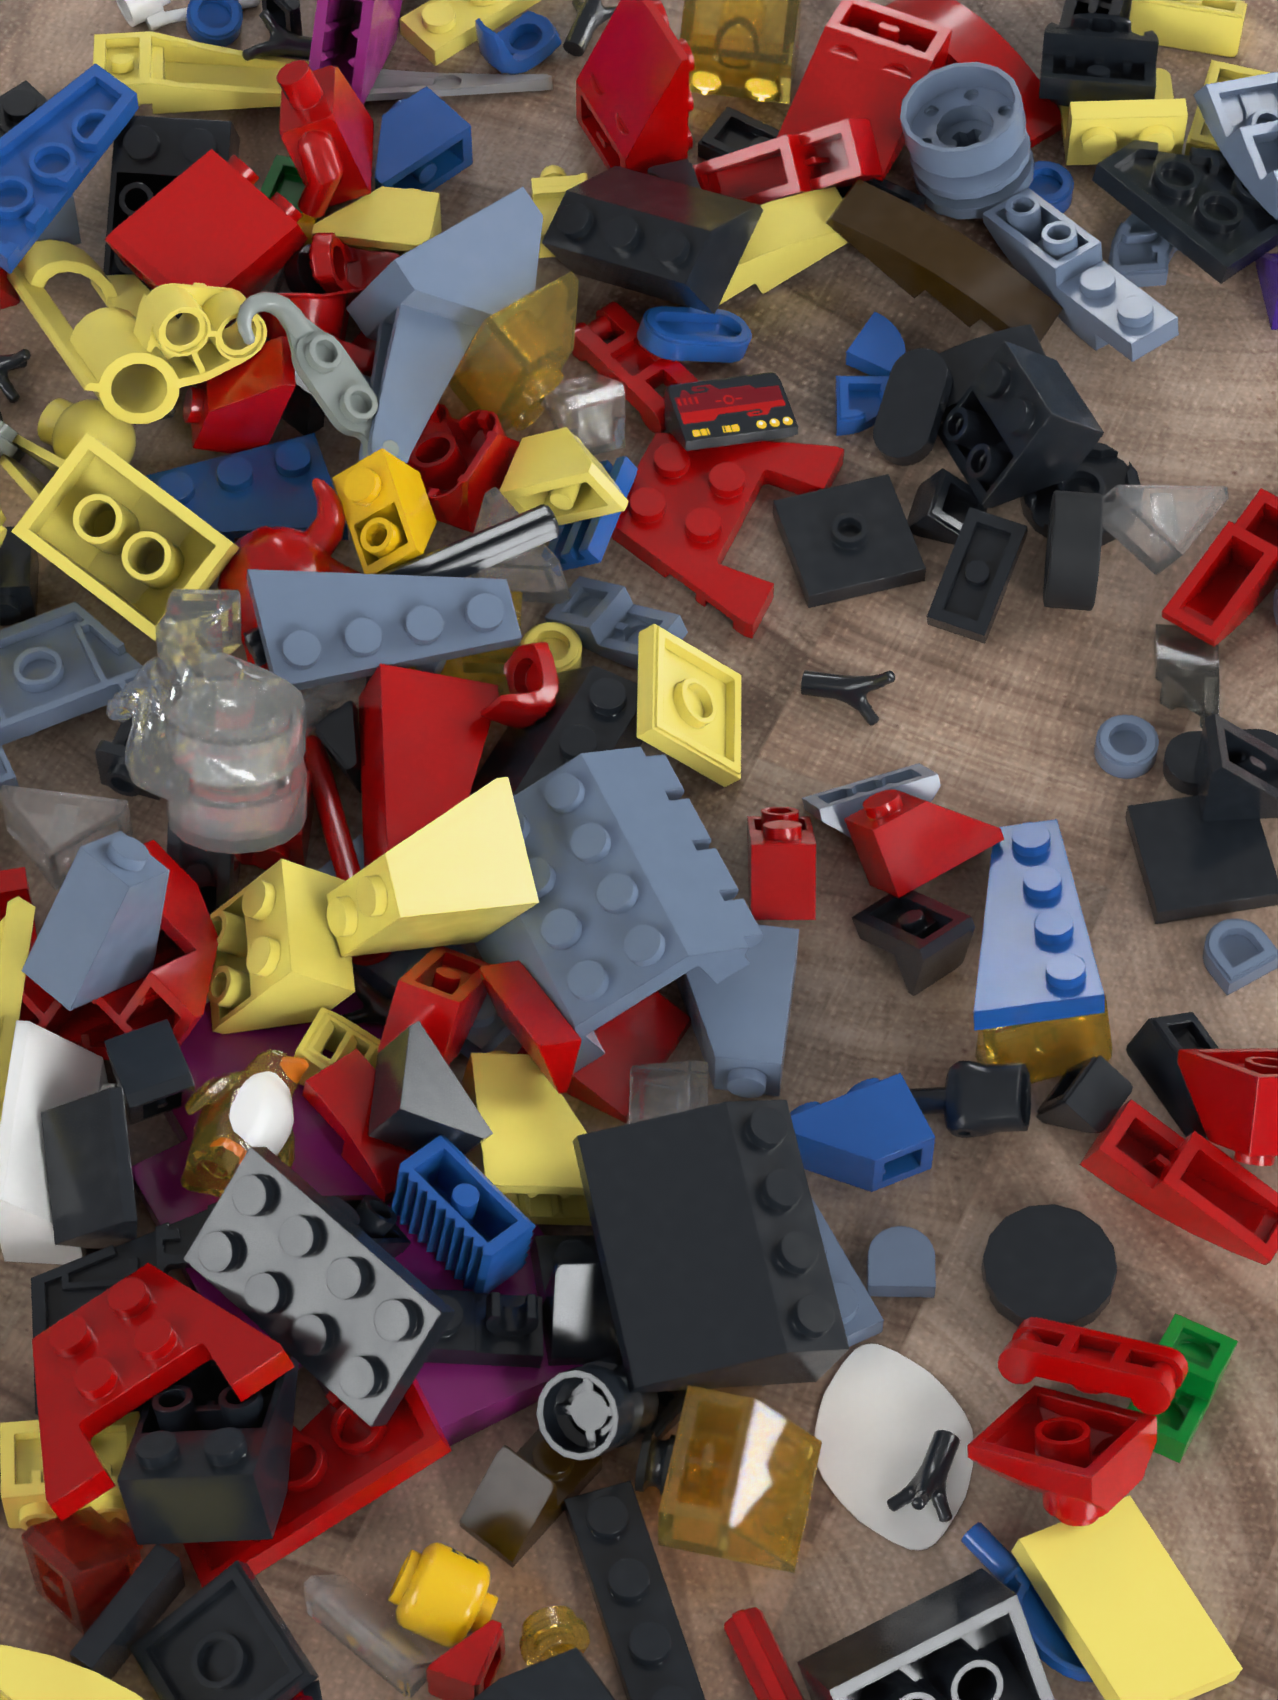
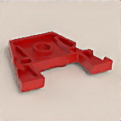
M656 432L637 466V475L627 497L629 502L625 511L621 512L611 538L664 578L669 574L696 593L695 600L704 607L707 603L711 604L733 621V629L743 636L752 639L774 598V583L721 564L763 485L770 484L798 495L830 488L843 465L844 449L829 445L757 441L687 451L671 433Z
M150 1263L145 1264L32 1338L47 1502L59 1519L63 1521L116 1486L93 1448L91 1439L209 1360L216 1362L241 1402L294 1368V1364L280 1343Z

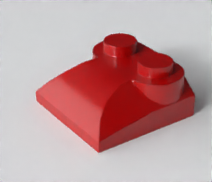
M1034 1385L967 1445L968 1458L1006 1480L1029 1490L1042 1493L1045 1511L1058 1518L1060 1522L1070 1526H1086L1107 1514L1144 1478L1145 1470L1157 1442V1416Z

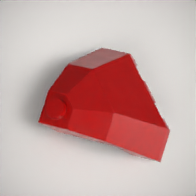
M154 839L144 843V845L148 849L149 854L169 869L170 872L154 966L149 974L138 981L71 1011L27 975L25 978L19 1021H30L103 1057V1060H109L104 1044L105 1040L168 1019L177 1042L181 1046L204 1014L218 947V935L198 884Z

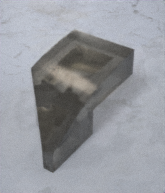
M1156 624L1153 648L1155 679L1162 682L1159 703L1170 710L1175 708L1189 709L1200 716L1199 727L1203 729L1205 718L1214 713L1219 716V644L1213 647L1176 625Z

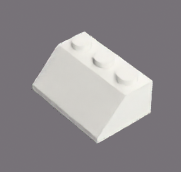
M16 1020L0 1122V1246L4 1261L64 1265L86 1256L87 1248L55 1245L41 1112L108 1088L118 1087V1085L108 1083L103 1057L30 1021Z

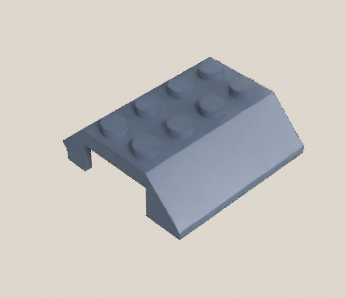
M641 747L581 753L513 796L539 903L475 943L484 962L498 964L519 960L576 1031L582 1041L573 1073L605 1054L594 1030L696 966H699L718 984L750 964L746 956L747 950L758 945L764 937L743 898L732 900L738 894L739 889L717 849H706L711 843V838L690 799H679L684 794V788L666 755L646 756Z

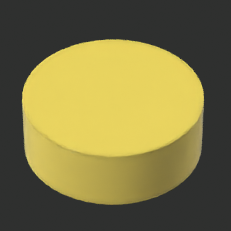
M557 622L541 623L528 630L522 638L521 646L530 643L547 642L553 655L557 673L581 668L582 642L579 635L569 626Z

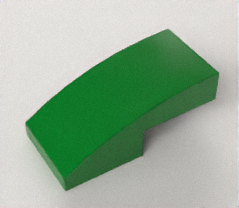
M1176 1313L1159 1345L1168 1346L1181 1352L1188 1362L1189 1370L1182 1385L1176 1390L1169 1408L1164 1413L1154 1415L1157 1416V1442L1153 1452L1180 1463L1220 1384L1238 1341ZM1131 1400L1127 1409L1141 1412L1134 1406Z

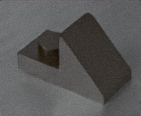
M540 1428L517 1453L504 1445L494 1457L461 1517L460 1527L513 1568L565 1511L564 1499L579 1495L602 1470V1457L598 1456L580 1461L563 1457L549 1446L540 1432Z

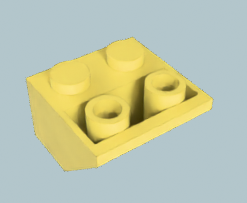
M280 859L210 914L218 935V947L207 995L211 1007L213 1032L230 1034L313 1022L321 1007L331 1010L355 992L352 956L341 958L337 938L330 931L327 922V894L344 883L345 880Z

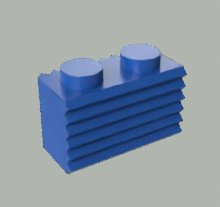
M439 1135L400 1163L391 1209L396 1216H400V1225H409V1234H418L417 1243H427L426 1252H435L436 1261L445 1262V1270L454 1271V1279L463 1280V1288L472 1289L475 1293L488 1294L523 1268L527 1263L525 1259L529 1255L527 1252L530 1249L529 1244L532 1242L530 1238L534 1235L533 1230L536 1225L444 1135Z

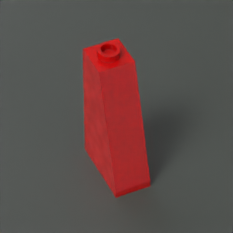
M379 664L358 697L364 868L470 796L491 724V720L482 717L480 711L488 707L499 697L498 685Z

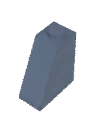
M122 831L81 846L21 971L69 1011L146 977L154 966L170 870L151 856L143 843L127 836Z
M758 924L764 937L758 945L747 950L746 956L750 964L718 984L699 966L676 979L714 1089L728 1090L732 1094L744 1098L780 1095L797 966L799 929Z

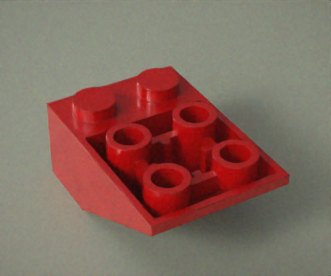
M620 0L576 80V119L607 169L619 166L647 174L648 168L652 166L688 159V150L693 148L688 118L689 112L694 109V101L689 88V73L695 69L694 58L687 41L684 38L677 39L669 27L668 16L660 0Z
M842 0L825 25L777 137L786 134H801L847 118L870 119L883 176L874 179L883 181L906 144L900 121L902 100L914 83L929 72L946 66L952 29L867 0Z

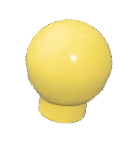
M63 398L55 399L43 410L38 422L37 431L40 440L52 446L55 455L66 460L86 432L127 463H130L136 447V435L133 424L116 419L97 399H86L76 403Z

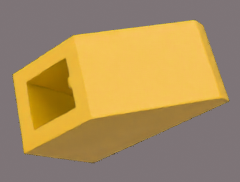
M381 448L332 477L338 497L342 502L344 515L364 574H381L407 563L424 553L437 521L420 472Z

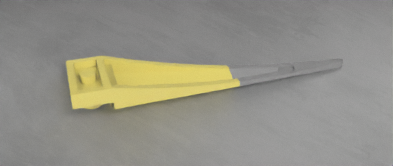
M153 31L94 34L93 65L96 63L137 93L138 106L141 104H152L153 114L280 107L282 89L276 77L282 67L292 61H296V59L262 56L246 61L242 56L243 51L200 43ZM381 69L366 101L407 99L426 86L438 97L553 90L552 76L548 74L435 73Z

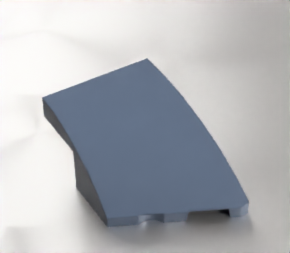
M1278 72L1206 84L1193 95L1217 146L1250 194L1270 215L1278 220Z

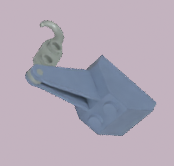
M522 186L394 259L346 307L364 336L377 341L370 386L341 343L334 336L324 332L309 321L289 298L278 293L260 292L249 296L240 305L238 311V331L244 343L251 345L255 342L252 330L254 315L259 312H267L274 315L286 331L295 371L329 421L341 433L360 440L359 461L383 448L407 463L464 354L468 358L477 354L497 339L496 333L505 329L522 316V312L517 306L535 290L543 215Z

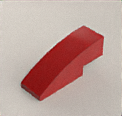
M847 118L801 134H786L693 165L701 189L758 205L813 190L830 187L840 189L853 185L858 179L867 181L883 176L870 119Z
M1261 488L1236 523L1228 521L1162 610V618L1215 647L1253 612L1278 583L1277 496Z
M1132 1099L1118 1110L1105 1130L1099 1133L1079 1164L1113 1189L1150 1212L1225 1250L1263 1265L1270 1263L1278 1251V1193L1196 1131L1184 1139Z

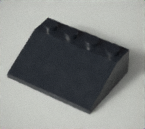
M787 1100L725 1101L578 1135L573 1140L630 1393L817 1382L849 1350Z

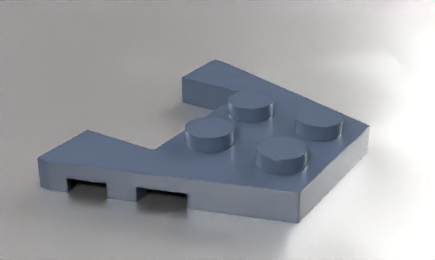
M76 601L0 630V800L21 793L16 775L2 747L4 744L33 735L38 731L82 714L90 713L95 709L118 700H124L144 743L147 744L198 724L194 707L191 701L182 693L177 696L166 687L162 676L148 664L142 666L127 653L124 643Z

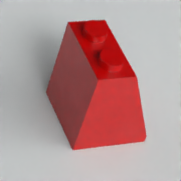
M211 149L112 230L104 240L127 268L152 290L160 285L169 283L189 285L205 283L207 286L233 288L248 298L251 295L260 293L308 238L297 223L303 215L286 198L276 192L269 199L254 186L260 178L248 165L234 154L228 161H225ZM237 318L231 320L225 328H228Z

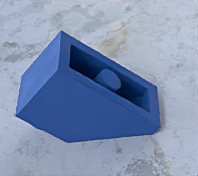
M427 86L409 98L399 100L389 111L382 115L375 170V190L385 186L402 189L414 188L431 192L473 164L471 125Z

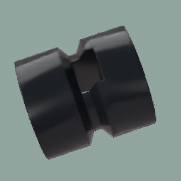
M613 1355L561 1372L548 1381L538 1398L536 1415L540 1432L549 1446L563 1457L580 1461L598 1457L641 1438L645 1430L651 1429L657 1418L659 1397L658 1392L630 1393L622 1357Z

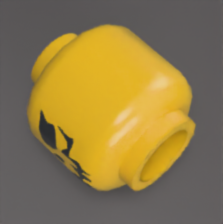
M435 1542L424 1548L421 1553L413 1549L410 1550L396 1577L388 1601L397 1605L395 1611L396 1620L402 1628L443 1647L451 1648L464 1640L469 1631L474 1633L490 1621L498 1597L487 1592L490 1583V1570L486 1564L445 1544Z

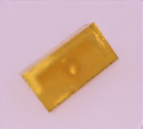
M1106 995L1105 1013L978 1030L975 1052L977 1062L985 1064L1025 1063L1030 1074L1031 1084L1063 1075L1068 1068L1093 1056L1101 1055L1108 1062L1112 1057L1113 1047Z

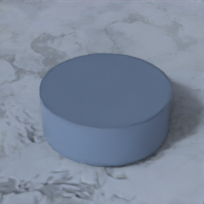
M1134 715L1111 717L1097 731L1094 747L1095 759L1106 773L1114 777L1123 779L1140 777L1146 774L1156 761L1159 746L1157 732L1149 722Z

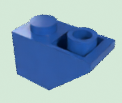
M901 1073L883 1080L878 1078L866 1079L854 1085L845 1095L822 1104L816 1101L808 1102L790 1112L805 1170L873 1192L932 1168L935 1135Z

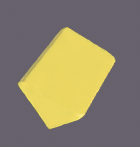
M1132 0L1129 16L1131 31L1141 36H1144V33L1147 31H1154L1158 37L1159 46L1235 57L1239 49L1247 3L1241 0Z

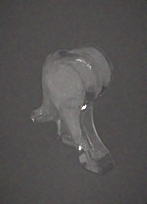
M174 589L168 597L165 614L155 627L156 657L148 660L139 669L134 680L127 683L123 691L116 692L113 699H109L107 702L106 715L110 720L125 722L132 717V726L125 751V765L129 777L137 787L166 799V815L170 830L185 843L206 851L228 854L262 852L285 844L302 830L307 818V772L303 760L306 752V738L315 729L314 726L345 702L351 700L356 707L359 705L358 697L366 686V677L298 690L286 679L262 667L230 655L241 645V594L239 590Z

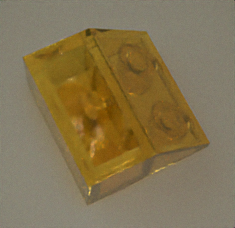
M688 1385L659 1507L658 1545L795 1573L822 1441L758 1399Z

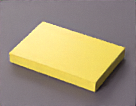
M1130 1495L1124 1497L1107 1514L1099 1517L1096 1522L1090 1525L1070 1526L1060 1522L1018 1539L1011 1550L1105 1700H1189L1234 1681L1243 1669Z

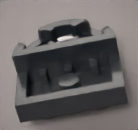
M1075 14L1072 17L1070 27L1059 29L1058 24L1049 23L1044 32L1039 98L1050 99L1057 105L1068 107L1070 102L1155 99L1156 61L1159 44L1157 35L1152 30L1145 32L1144 36L1133 33L1131 31L1130 19L1109 14Z

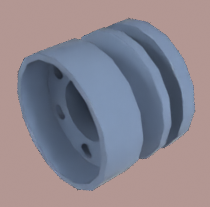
M980 62L953 63L929 72L912 85L902 100L900 121L905 143L910 153V164L914 172L915 185L919 195L926 198L925 204L937 214L955 219L983 218L982 213L1030 186L1033 181L1035 161L1030 148V137L1026 130V117L1022 97L1015 80L999 67Z

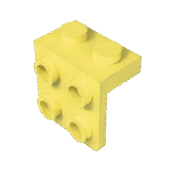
M1156 68L1155 99L1070 102L1069 107L1059 105L1066 165H1097L1134 140L1157 142L1159 152L1182 154L1188 119L1186 98L1174 99L1171 75L1165 69Z

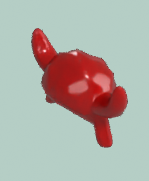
M319 478L312 480V488L317 499V515L310 526L304 531L283 526H262L239 538L235 543L239 550L218 578V603L205 610H192L179 628L182 632L199 640H220L238 633L245 649L252 680L255 683H262L267 680L270 672L267 663L259 667L256 666L245 644L246 639L243 633L258 627L246 580L247 570L360 573L331 557L342 540L346 518L342 502L335 490Z

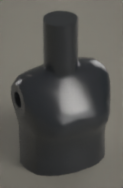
M958 1061L949 1068L945 1087L910 1089L922 1113H944L946 1128L956 1137L971 1138L998 1132L1028 1130L1031 1115V1081L1025 1063L985 1064L975 1061Z

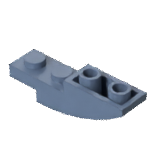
M1026 188L982 213L983 223L1017 272L1063 308L1058 317L1095 351L1110 344L1133 362L1179 335L1178 317L1105 263L1102 260L1101 242L1030 188Z

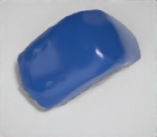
M529 10L497 33L486 27L480 18L475 20L480 54L501 73L511 75L525 73L550 56L562 43L559 33L549 19Z

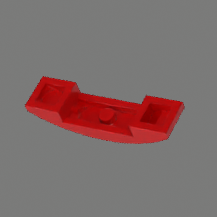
M894 0L885 6L952 29L946 66L953 63L980 62L999 67L1015 80L1022 97L1026 117V130L1031 142L1030 148L1062 129L1060 109L1050 99L1039 98L1040 80L1033 70L995 29L969 8L956 0Z

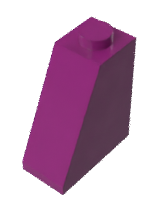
M317 0L309 58L311 70L314 71L329 65L338 67L364 105L397 40L402 0Z

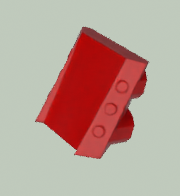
M437 404L406 464L420 472L437 521L476 533L487 528L488 522L503 500L498 492L520 442L507 437L498 416L493 411L478 409L467 413L458 420L451 417L449 410L444 404Z

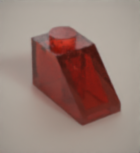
M91 1506L78 1510L63 1521L56 1517L32 1525L21 1535L36 1591L83 1635L142 1563L140 1551L143 1549V1545H137L133 1530L117 1517L108 1522Z

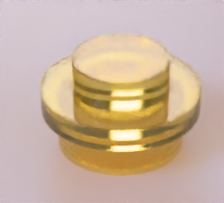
M558 1605L548 1606L533 1612L525 1619L521 1628L522 1636L519 1640V1649L524 1662L531 1666L575 1647L584 1653L589 1646L590 1635L585 1622L576 1617L572 1609Z

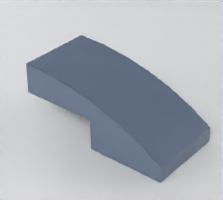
M581 576L578 577L544 617L546 622L562 623L572 628L579 635L582 647L638 670V636L641 630L656 624L681 640L688 633L679 614L635 605L625 586Z

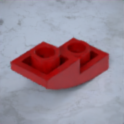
M355 1049L305 1080L302 1096L344 1140L341 1157L372 1191L385 1202L393 1197L400 1163L415 1152L368 1136L376 1070L361 1052Z

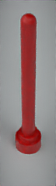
M309 735L301 741L300 751L305 769L311 771L312 794L335 875L337 878L346 881L361 871L327 751L317 735ZM392 952L352 956V963L362 966L373 965L386 959Z

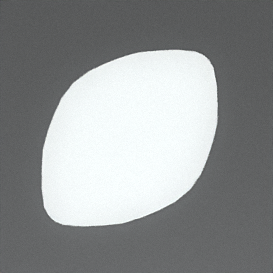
M870 1343L854 1349L842 1363L823 1395L815 1427V1461L823 1480L832 1493L858 1521L893 1543L909 1550L919 1551L928 1549L940 1539L948 1529L966 1497L973 1467V1460L968 1458L967 1445L974 1438L965 1412L947 1389L930 1372L896 1351L879 1344ZM946 1430L955 1434L959 1438L960 1444L946 1480V1496L952 1513V1519L948 1522H940L931 1499L922 1510L914 1509L912 1504L909 1503L895 1512L891 1511L887 1505V1500L902 1491L914 1478L923 1463L934 1432Z

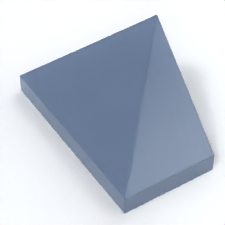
M918 763L803 797L802 801L807 812L851 838L844 818L863 809V802L868 797L881 791L894 789L932 802L941 784L936 772Z

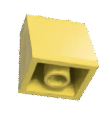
M508 777L496 778L327 894V922L330 931L337 938L341 958L476 943L539 903Z

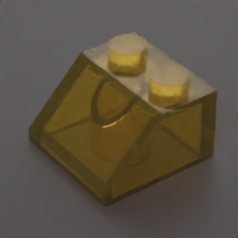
M684 0L680 38H684L687 41L695 63L694 71L689 73L690 91L704 95L712 94L753 99L761 102L769 101L790 104L799 56L802 0Z
M572 271L484 319L448 384L470 412L478 409L493 411L498 416L504 431L512 427L517 431H522L543 414L545 408L541 403L546 395L562 382L564 375L561 370L574 350L579 280Z

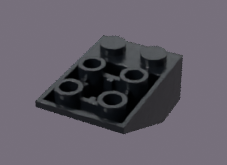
M133 115L113 142L106 237L209 150L213 149L225 161H228L233 154L239 158L240 137L232 121ZM106 242L103 269L105 275L134 274ZM138 278L150 291H152V289L149 286H147L140 278Z
M286 1350L285 1352L295 1367L243 1402L240 1401L214 1360L205 1362L145 1402L117 1479L137 1545L273 1539L288 1492L299 1362Z

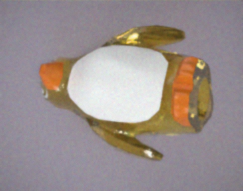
M268 1049L258 1054L243 1070L216 1076L205 1082L192 1094L185 1105L188 1115H192L200 1109L201 1112L194 1127V1135L186 1166L180 1180L184 1188L189 1191L221 1197L250 1147H267L290 1168L292 1167L295 1160V1136L292 1127L294 1123L293 1095L299 1087L303 1074L309 1067L308 1062L304 1058L291 1057L282 1051Z

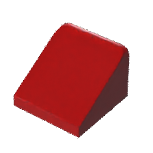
M495 1620L489 1621L433 1661L426 1670L428 1692L442 1700H473L492 1685L505 1655V1636L502 1623Z

